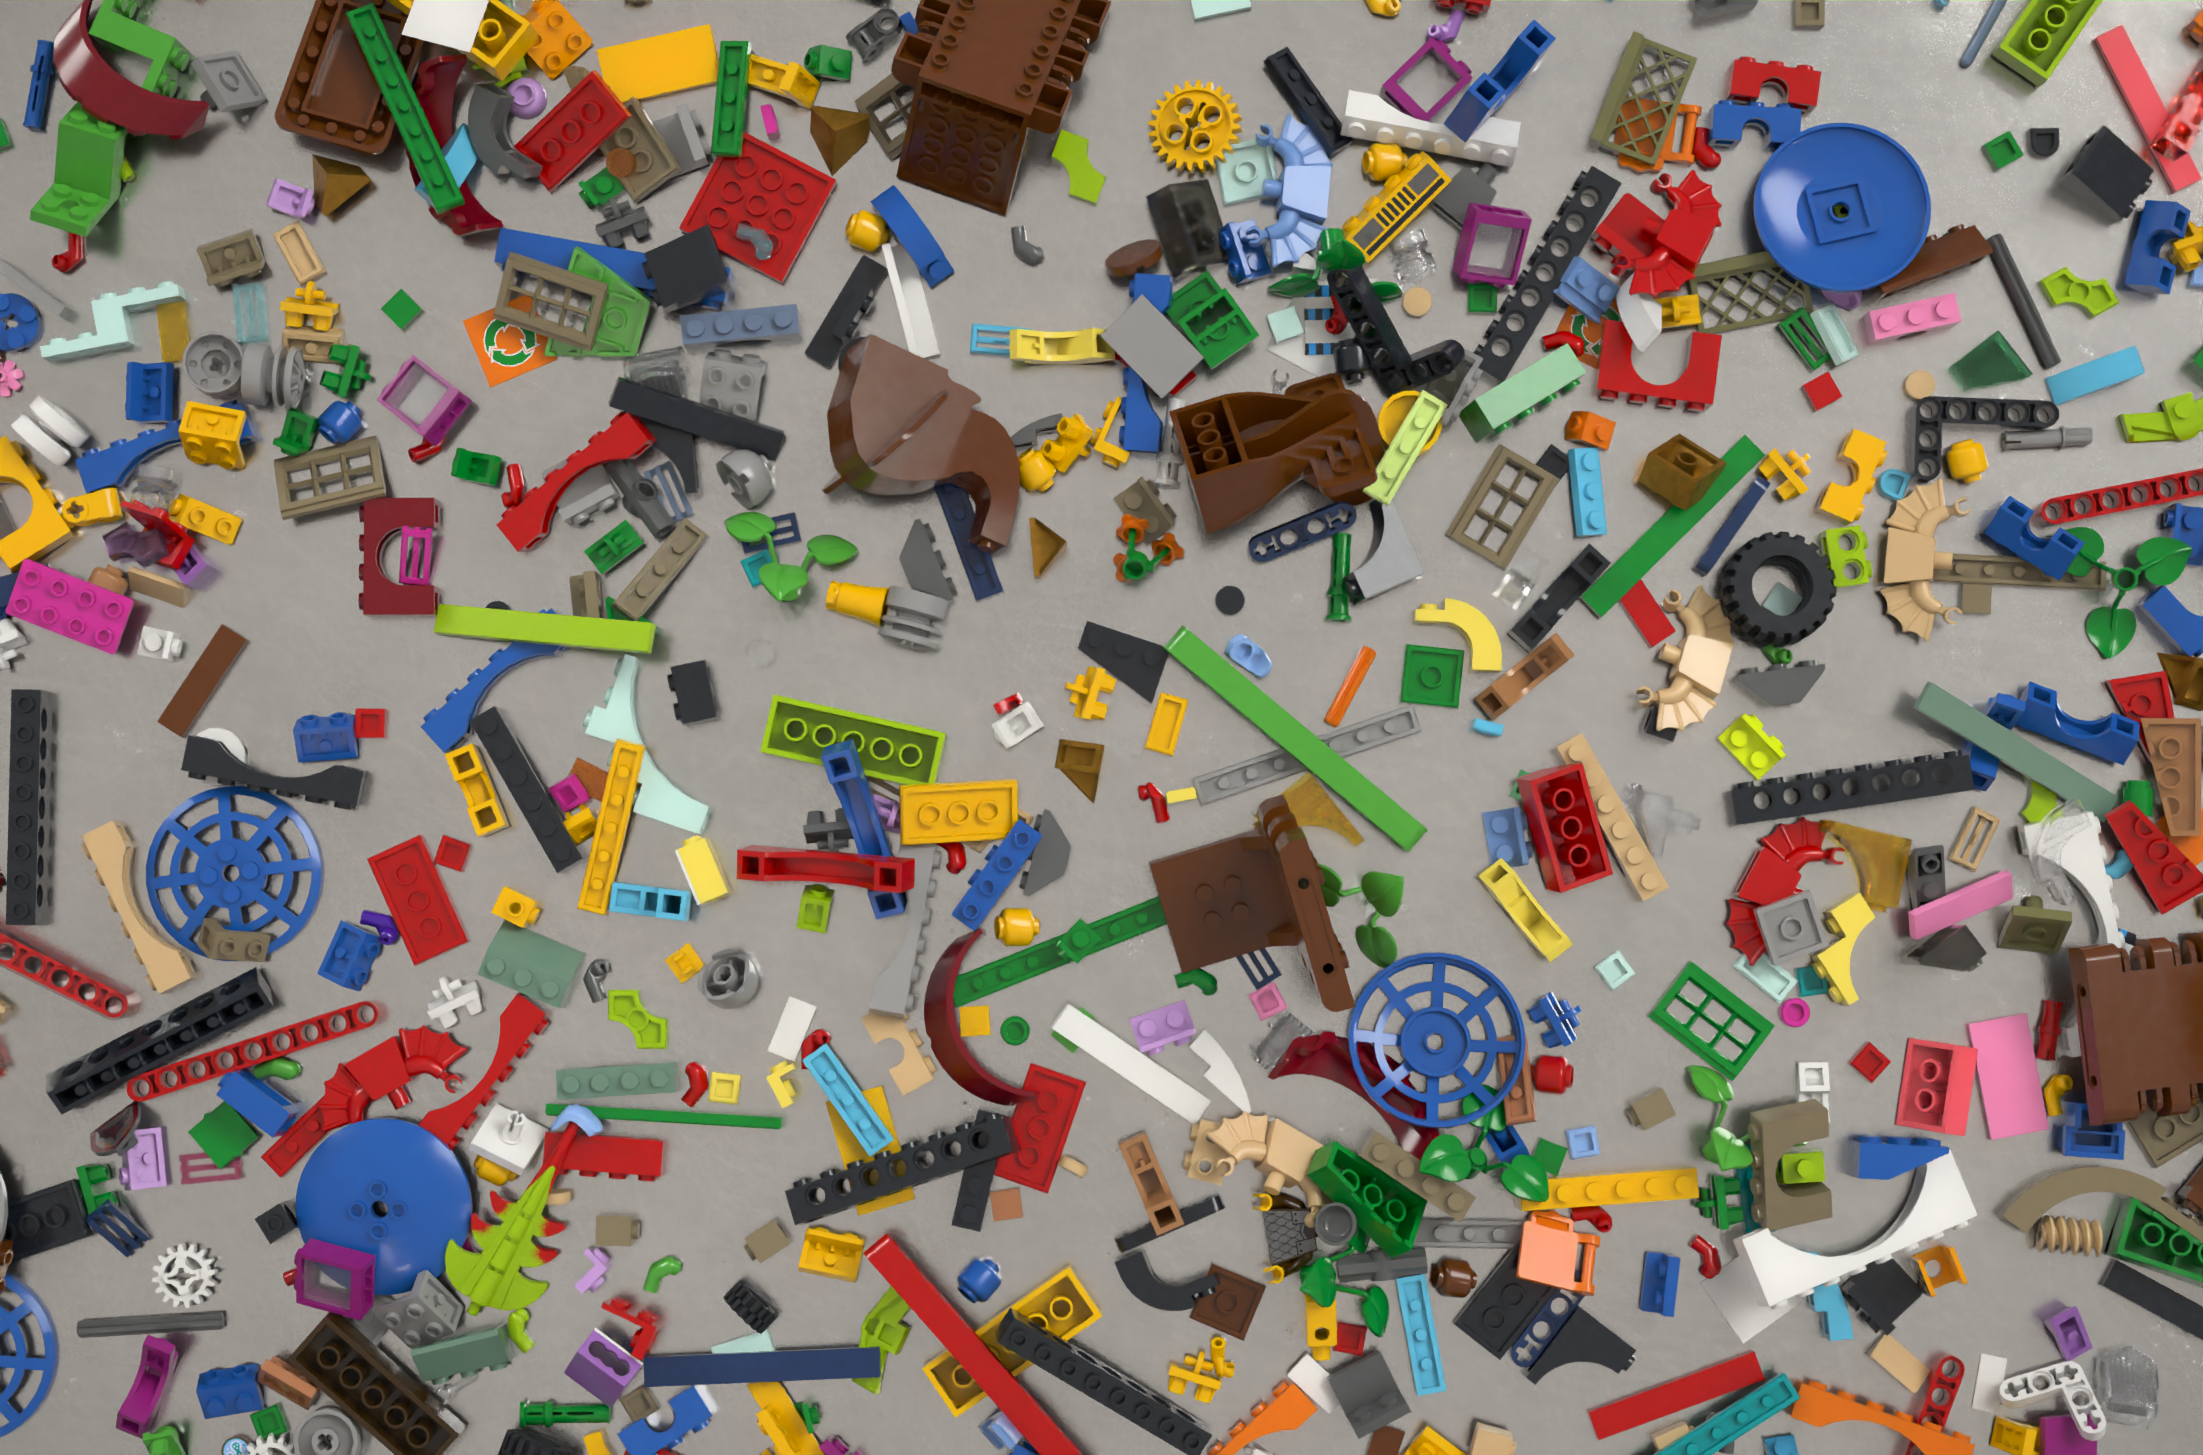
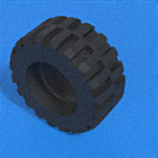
M1780 531L1776 535L1769 532L1762 534L1758 538L1754 537L1734 553L1725 564L1724 573L1720 575L1719 584L1722 586V590L1718 592L1719 601H1723L1725 605L1721 609L1724 617L1730 616L1733 621L1730 626L1734 631L1740 629L1744 632L1742 635L1744 639L1748 641L1755 639L1757 640V645L1766 647L1769 644H1773L1774 648L1784 647L1787 644L1793 645L1798 643L1822 626L1827 620L1826 616L1832 612L1834 606L1832 598L1836 596L1837 587L1832 586V581L1836 578L1834 570H1828L1826 565L1830 561L1826 554L1820 557L1816 552L1819 547L1813 542L1810 545L1804 543L1805 537L1798 534L1790 537L1789 532ZM1766 564L1781 565L1789 569L1797 577L1801 585L1803 599L1796 611L1786 616H1779L1766 611L1759 605L1753 594L1752 579L1760 567Z

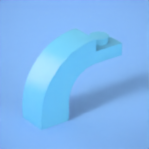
M613 882L609 911L688 921L692 892Z

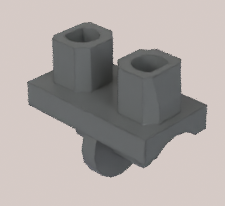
M615 197L609 198L611 207L601 211L604 219L612 215L616 217L595 225L598 237L602 236L608 247H617L624 243L619 229L626 226L630 227L634 239L649 234L646 221L648 217L645 207L642 206L622 214L621 212L631 208L629 200L618 204Z
M843 808L835 810L836 822L825 823L823 811H809L807 825H803L806 843H817L818 850L829 849L831 852H836V848L847 847V839L854 838Z

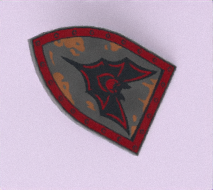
M133 1101L90 1133V1147L95 1155L108 1156L117 1153L121 1156L139 1143L134 1131L141 1119V1103Z

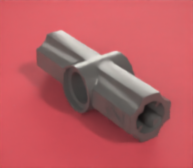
M629 459L609 462L605 469L624 495L622 498L624 508L632 515L639 516L655 539L661 538L672 531L676 524L657 498L659 495L657 485L650 479L642 477Z
M1425 1247L1412 1248V1250L1394 1258H1390L1382 1249L1367 1251L1366 1254L1348 1255L1337 1260L1340 1283L1369 1279L1370 1281H1387L1397 1279V1276L1428 1273Z

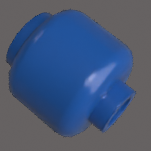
M334 401L319 416L318 423L320 426L318 431L332 444L337 442L347 443L362 426L359 417L361 412L350 401L346 403Z
M979 1259L971 1260L957 1277L958 1291L972 1303L977 1301L986 1302L1001 1284V1279L997 1274L999 1268L989 1259H986L984 1262Z

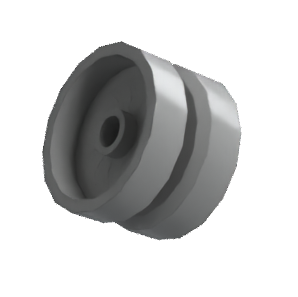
M339 1405L322 1406L305 1416L296 1427L293 1438L294 1452L296 1455H360L366 1440L365 1428ZM329 1434L333 1437L330 1443L327 1441V1435Z

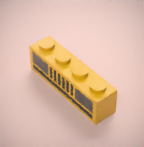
M1422 151L1420 154L1412 155L1406 161V167L1398 175H1392L1385 182V188L1377 196H1371L1364 203V209L1356 217L1351 216L1343 224L1344 239L1362 251L1366 262L1369 263L1452 181L1425 152Z

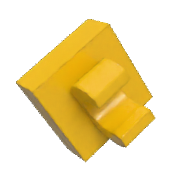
M584 804L579 805L581 812L574 816L569 811L566 812L565 817L567 820L563 822L577 844L593 836L597 824L596 816Z
M687 943L665 959V962L681 984L697 974L705 965L690 943Z

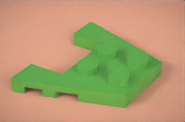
M576 246L572 253L568 271L609 284L595 344L592 351H587L548 338L544 355L635 356L652 299L582 248ZM592 296L590 307L588 310L589 312H591L594 296ZM586 317L582 332H586L589 317Z

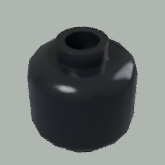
M1358 338L1339 341V346L1333 350L1337 375L1341 377L1347 376L1348 382L1365 379L1364 373L1370 372L1373 366Z

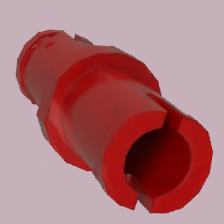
M2044 1000L2043 1018L2041 1026L2038 1027L2040 1039L2036 1059H2046V1061L2053 1062L2056 1060L2057 1040L2062 1032V1029L2059 1028L2062 1002L2057 1001L2054 1003L2052 1000Z

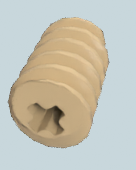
M2045 1215L2039 1223L2037 1230V1251L2041 1252L2044 1244H2047L2049 1253H2053L2055 1246L2059 1245L2060 1253L2065 1254L2067 1247L2070 1246L2072 1255L2076 1256L2080 1247L2083 1249L2085 1257H2088L2091 1249H2094L2095 1256L2098 1258L2103 1245L2101 1225L2097 1220H2091L2088 1223L2086 1219L2081 1218L2076 1222L2075 1218L2069 1217L2065 1221L2061 1216H2057L2053 1220L2050 1215Z

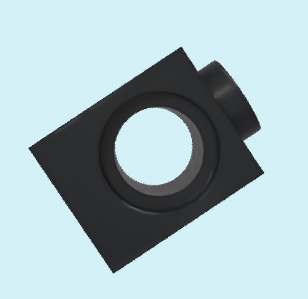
M1653 705L1649 707L1641 735L1667 744L1674 742L1677 729L1665 728L1657 731L1658 706Z
M287 1201L277 1204L255 1218L270 1244L281 1240L299 1228L296 1215Z

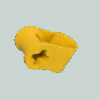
M105 488L89 494L71 497L62 506L64 518L78 527L112 522L123 518L117 488ZM78 506L84 509V511L79 512V518L73 515V513L77 512Z

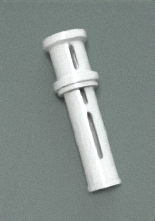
M1168 398L1162 452H1159L1156 458L1159 466L1157 479L1154 480V484L1164 488H1179L1180 482L1177 481L1178 470L1183 458L1179 454L1180 448L1175 430L1173 439H1171L1173 423L1169 411L1184 407L1186 400Z

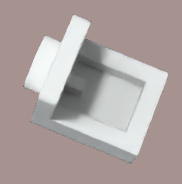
M1029 701L992 724L996 739L1007 749L1020 743L1044 726Z

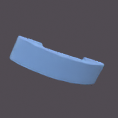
M1002 1411L994 1414L977 1427L997 1450L1003 1447L1011 1450L1022 1437V1433Z

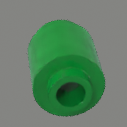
M2127 780L2126 787L2123 788V803L2131 800L2147 817H2152L2153 789L2151 788V781Z

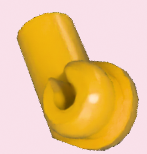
M1366 0L1371 11L1375 14L1390 17L1396 15L1401 9L1399 0Z

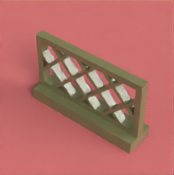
M1633 31L1588 144L1597 148L1600 146L1654 167L1698 58L1646 39L1643 34ZM1645 48L1657 51L1661 62L1647 67L1642 57ZM1664 54H1665V55H1668V56H1671V57L1668 58V59H1666L1665 56H1664ZM1677 59L1689 63L1686 73L1674 78L1668 63ZM1640 63L1642 66V70L1636 72L1638 65ZM1664 65L1670 80L1655 86L1649 71ZM1645 73L1651 88L1636 94L1632 80ZM1682 80L1679 88L1676 82ZM1672 84L1676 92V98L1671 102L1663 104L1657 90ZM1628 90H1630L1632 96L1626 98ZM1653 92L1659 107L1644 112L1638 98ZM1634 100L1640 115L1625 120L1621 111L1622 105ZM1672 106L1670 113L1668 115L1666 108ZM1662 111L1666 123L1664 127L1653 131L1647 116ZM1619 116L1621 123L1615 125L1616 120ZM1643 119L1648 133L1634 139L1628 124ZM1624 127L1629 142L1618 145L1608 141L1612 131ZM1661 133L1660 138L1657 142L1655 135ZM1651 137L1655 146L1652 158L1641 154L1636 143ZM1632 145L1633 150H1630V149H1628V148H1626V147Z
M1767 250L1701 263L1694 272L1695 279L1689 280L1691 295L1698 294V282L1708 281L1717 287L1708 301L1698 294L1702 323L1697 325V331L1709 334L1786 319V317L1796 311L1785 304L1794 290L1803 296L1804 309L1808 314H1811L1814 311L1810 288L1801 282V290L1797 287L1800 281L1795 280L1792 284L1780 276L1783 271L1781 267L1777 272L1770 269L1779 266L1771 258ZM1759 270H1766L1774 276L1765 290L1752 282V279ZM1752 272L1748 278L1742 275L1744 273ZM1736 275L1745 281L1737 295L1723 287L1730 276ZM1723 278L1720 284L1713 280ZM1777 279L1791 287L1782 301L1768 293ZM1749 284L1762 293L1753 307L1740 299ZM1720 290L1733 298L1725 312L1711 304ZM1765 296L1779 304L1774 313L1769 316H1765L1757 310ZM1700 301L1705 304L1702 310L1700 306ZM1737 301L1750 310L1744 321L1737 322L1728 316ZM1710 307L1722 317L1716 326L1704 328L1703 315ZM1782 308H1785L1787 311H1789V312L1779 313ZM1754 313L1760 316L1759 318L1750 319ZM1725 319H1727V320H1729L1730 322H1732V323H1729V324H1724V325H1722V323L1724 322Z

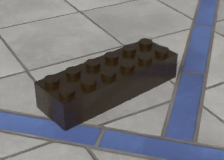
M329 1312L287 1359L394 1455H442L466 1427L462 1421L342 1315Z

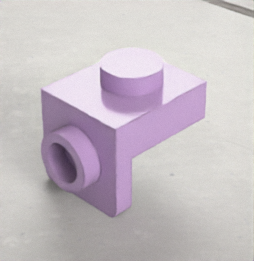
M275 178L265 206L297 219L305 218L306 214L309 215L314 207L315 199L312 198L314 191L303 189Z
M589 1246L583 1253L595 1266L574 1285L581 1294L585 1293L588 1289L593 1293L605 1281L601 1276L611 1268L607 1263L610 1260L609 1257L599 1247L594 1250L593 1247Z

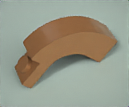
M1555 633L1474 699L1491 720L1494 721L1575 655L1561 637Z
M1145 1131L1118 1142L1156 1235H1161L1184 1225Z

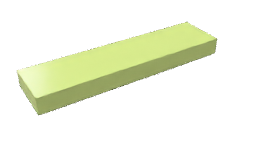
M1422 390L1376 468L1378 474L1377 481L1364 488L1362 492L1388 507L1448 404Z

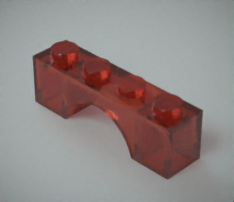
M2203 58L2150 144L2152 149L2171 162H2175L2189 152L2202 130L2200 129V123L2203 119Z

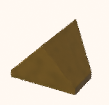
M812 105L810 133L833 176L867 141L870 114Z
M312 154L315 204L325 217L371 181L360 166Z
M1029 518L1034 578L1040 579L1067 548V541L1038 519Z
M2157 653L2163 671L2167 673L2168 684L2175 704L2203 711V659L2192 656Z
M1060 739L1055 768H1059L1094 804L1105 745Z

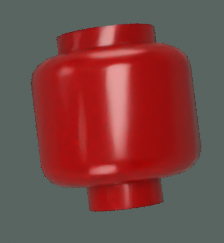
M1542 1055L1538 1058L1536 1065H1531L1532 1082H1535L1536 1090L1539 1093L1562 1095L1566 1092L1567 1088H1572L1574 1067L1563 1056Z

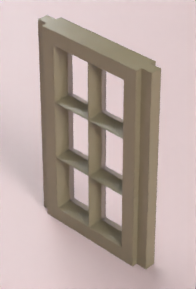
M892 73L854 101L860 113L870 114L869 127L890 159H894L901 154L906 130L891 140L884 126L900 114H902L908 124L909 114L906 110L911 107L913 101L912 98L904 105L901 103L895 91L904 84L896 80ZM890 95L898 109L880 122L872 108Z
M511 251L506 261L493 319L587 351H592L609 284ZM516 270L538 277L535 293L513 286ZM544 280L567 287L563 302L541 295ZM572 289L594 296L591 312L569 305ZM511 291L533 298L530 313L508 306ZM539 301L561 308L558 323L535 316ZM567 310L589 317L586 332L564 326Z
M376 435L298 454V456L274 459L279 505L283 520L386 496L381 454ZM369 453L370 465L347 470V458ZM340 460L341 472L317 476L316 466ZM310 467L311 479L288 484V472ZM372 472L373 483L350 488L349 476ZM342 478L344 490L320 495V483ZM313 486L314 497L291 502L290 490Z
M1498 444L1445 534L1506 570L1558 483L1559 478L1507 447ZM1507 461L1521 468L1510 489L1496 482ZM1526 472L1540 480L1529 500L1515 493ZM1492 487L1506 494L1494 516L1480 508ZM1511 498L1524 505L1513 527L1499 519ZM1476 513L1490 521L1479 541L1465 534ZM1495 524L1509 532L1498 552L1483 545Z

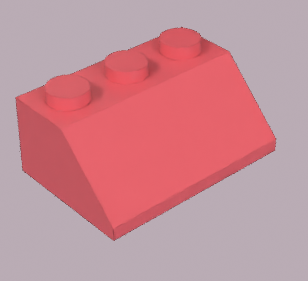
M1909 1038L1896 1125L1965 1136L1978 1049Z

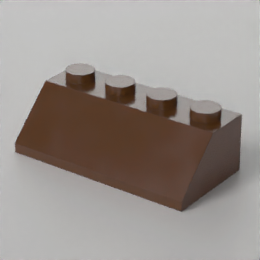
M1964 224L1957 225L1947 230L1949 235L1938 238L1937 234L1925 238L1916 257L1900 274L1875 288L1868 289L1872 303L1980 263L1993 253V249L1975 225L1965 228Z

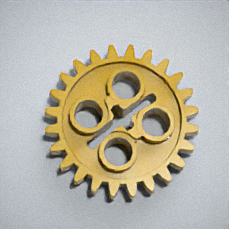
M1200 79L1197 80L1195 87H1191L1187 80L1185 81V89L1182 90L1175 84V93L1173 95L1168 91L1164 92L1167 98L1165 102L1156 100L1160 110H1151L1152 116L1156 119L1148 121L1149 127L1154 129V131L1148 133V136L1151 140H1156L1151 145L1154 151L1160 150L1157 154L1160 160L1167 158L1166 164L1168 167H1172L1176 163V168L1179 172H1182L1185 166H1187L1190 174L1194 173L1195 167H1199L1201 172L1205 173L1207 164H1210L1215 170V161L1217 159L1226 163L1223 155L1225 152L1229 154L1235 153L1230 146L1231 143H1240L1238 137L1234 135L1243 131L1241 126L1236 124L1242 121L1241 115L1235 113L1239 108L1236 103H1231L1233 98L1230 93L1224 95V90L1221 86L1214 91V85L1211 81L1203 88ZM1206 104L1200 112L1201 105ZM1185 105H1193L1191 112L1181 114V109ZM1211 114H1220V117L1217 121L1207 122V119ZM1177 131L1183 132L1179 140H1170L1173 133ZM1210 140L1208 147L1197 149L1200 141ZM1189 142H1190L1191 145H1190L1189 149H1188V150H1185V148L1188 146V144H1189Z

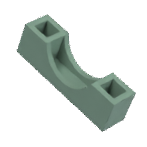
M664 1062L556 1070L557 1100L678 1092V1063Z

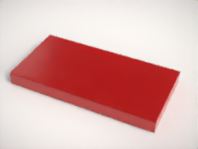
M596 70L591 71L514 147L543 166L538 179L549 192L554 191L632 115Z
M418 835L367 859L414 966L469 942L422 835Z
M1033 1063L1030 1064L1022 1090L1038 1091L1040 1097L1016 1105L1011 1122L1020 1151L998 1158L994 1170L995 1176L1048 1194L1086 1084L1085 1081Z

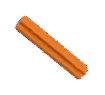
M1367 646L1361 648L1324 718V721L1329 725L1337 727L1340 724L1376 656V652Z

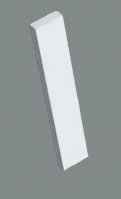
M1069 1003L1065 1005L1051 1026L1056 1032L1192 1124L1198 1122L1211 1103L1209 1098Z

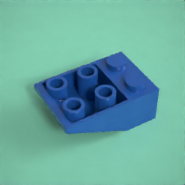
M1858 1135V1140H1849L1848 1175L1859 1179L1890 1180L1948 1154L1949 1147L1941 1145V1140L1933 1138H1917V1143H1911L1910 1138L1887 1136V1142L1881 1141L1882 1137Z

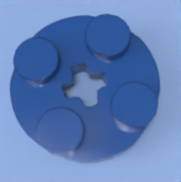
M0 294V350L12 353L18 352L17 350H22L25 347L28 348L37 340L41 331V318L38 315L37 308L30 300L19 294ZM15 315L14 320L18 323L17 327H11L9 331L6 330L5 319Z

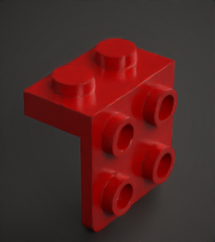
M1626 193L1594 231L1591 238L1595 240V245L1604 252H1610L1614 256L1624 253L1630 260H1634V258L1649 256L1653 250L1656 239L1641 233L1647 218L1650 217L1662 223L1665 220L1632 194Z
M134 500L133 503L122 501L120 507L144 526L131 553L137 558L179 570L195 542L186 533L187 528L178 522L171 521L169 519L171 515L162 508L155 506L154 509H150L147 505L137 500Z

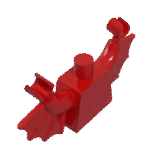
M1694 170L1690 171L1679 187L1671 186L1672 178L1667 173H1663L1659 177V180L1664 185H1661L1656 179L1651 183L1652 191L1657 194L1666 192L1667 198L1674 206V209L1670 210L1664 223L1648 217L1641 233L1656 239L1652 253L1646 257L1634 258V260H1630L1624 253H1619L1610 262L1618 264L1611 270V274L1615 276H1621L1627 269H1633L1634 275L1629 289L1630 295L1644 293L1656 298L1658 294L1665 291L1678 292L1684 282L1695 279L1694 272L1713 237L1715 227H1721L1722 225L1718 216L1722 205L1714 198L1711 190L1712 185L1700 180Z
M1801 817L1794 824L1779 823L1774 833L1761 838V842L1766 847H1759L1734 894V897L1741 900L1732 898L1728 900L1731 914L1726 922V925L1734 933V948H1738L1747 956L1750 966H1754L1766 950L1753 909L1802 892L1803 890L1796 886L1802 876L1799 871L1806 863L1821 862V860H1825L1830 865H1842L1844 863L1834 859L1836 851L1845 852L1843 848L1832 847L1822 851L1821 846L1829 825L1828 820L1812 822L1805 817Z
M423 1025L416 1030L400 1028L398 1036L389 1038L347 1062L345 1065L339 1063L335 1075L324 1082L325 1096L321 1104L318 1105L324 1118L323 1127L321 1128L322 1132H327L349 1123L353 1124L362 1121L364 1108L372 1100L379 1101L388 1096L395 1110L409 1104L411 1101L403 1087L414 1081V1076L429 1074L437 1080L440 1078L444 1081L448 1092L456 1093V1090L450 1087L448 1082L451 1079H457L462 1084V1079L458 1074H448L445 1070L446 1067L464 1054L467 1048L455 1044L449 1037L448 1032L434 1033Z

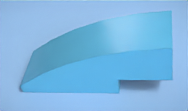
M465 123L461 124L441 150L458 188L464 182L479 157L471 142L469 128ZM421 180L414 191L434 207Z
M2132 346L2047 377L2045 382L2053 403L2059 405L2144 374L2145 370L2136 346Z
M1805 1250L1807 1253L1818 1255L1812 1250ZM1820 1284L1813 1287L1815 1292L1809 1295L1810 1310L1822 1312L1825 1338L1829 1341L1854 1339L1851 1319L1838 1284L1827 1287Z

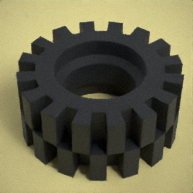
M739 1280L723 1297L730 1308L757 1333L762 1334L778 1317L774 1309L768 1305V1302L743 1280Z

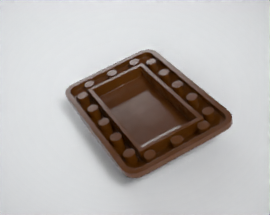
M316 0L275 111V120L279 128L287 132L369 155L383 153L389 146L396 123L346 13L374 3L410 84H412L426 41L402 35L408 15L387 0Z

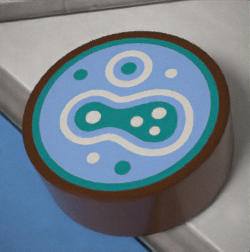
M242 1435L232 1436L224 1442L221 1453L222 1455L250 1453L246 1447L251 1441Z

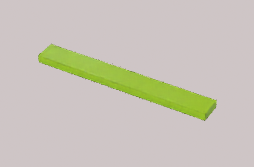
M439 604L433 632L438 635L651 654L656 625L649 622Z

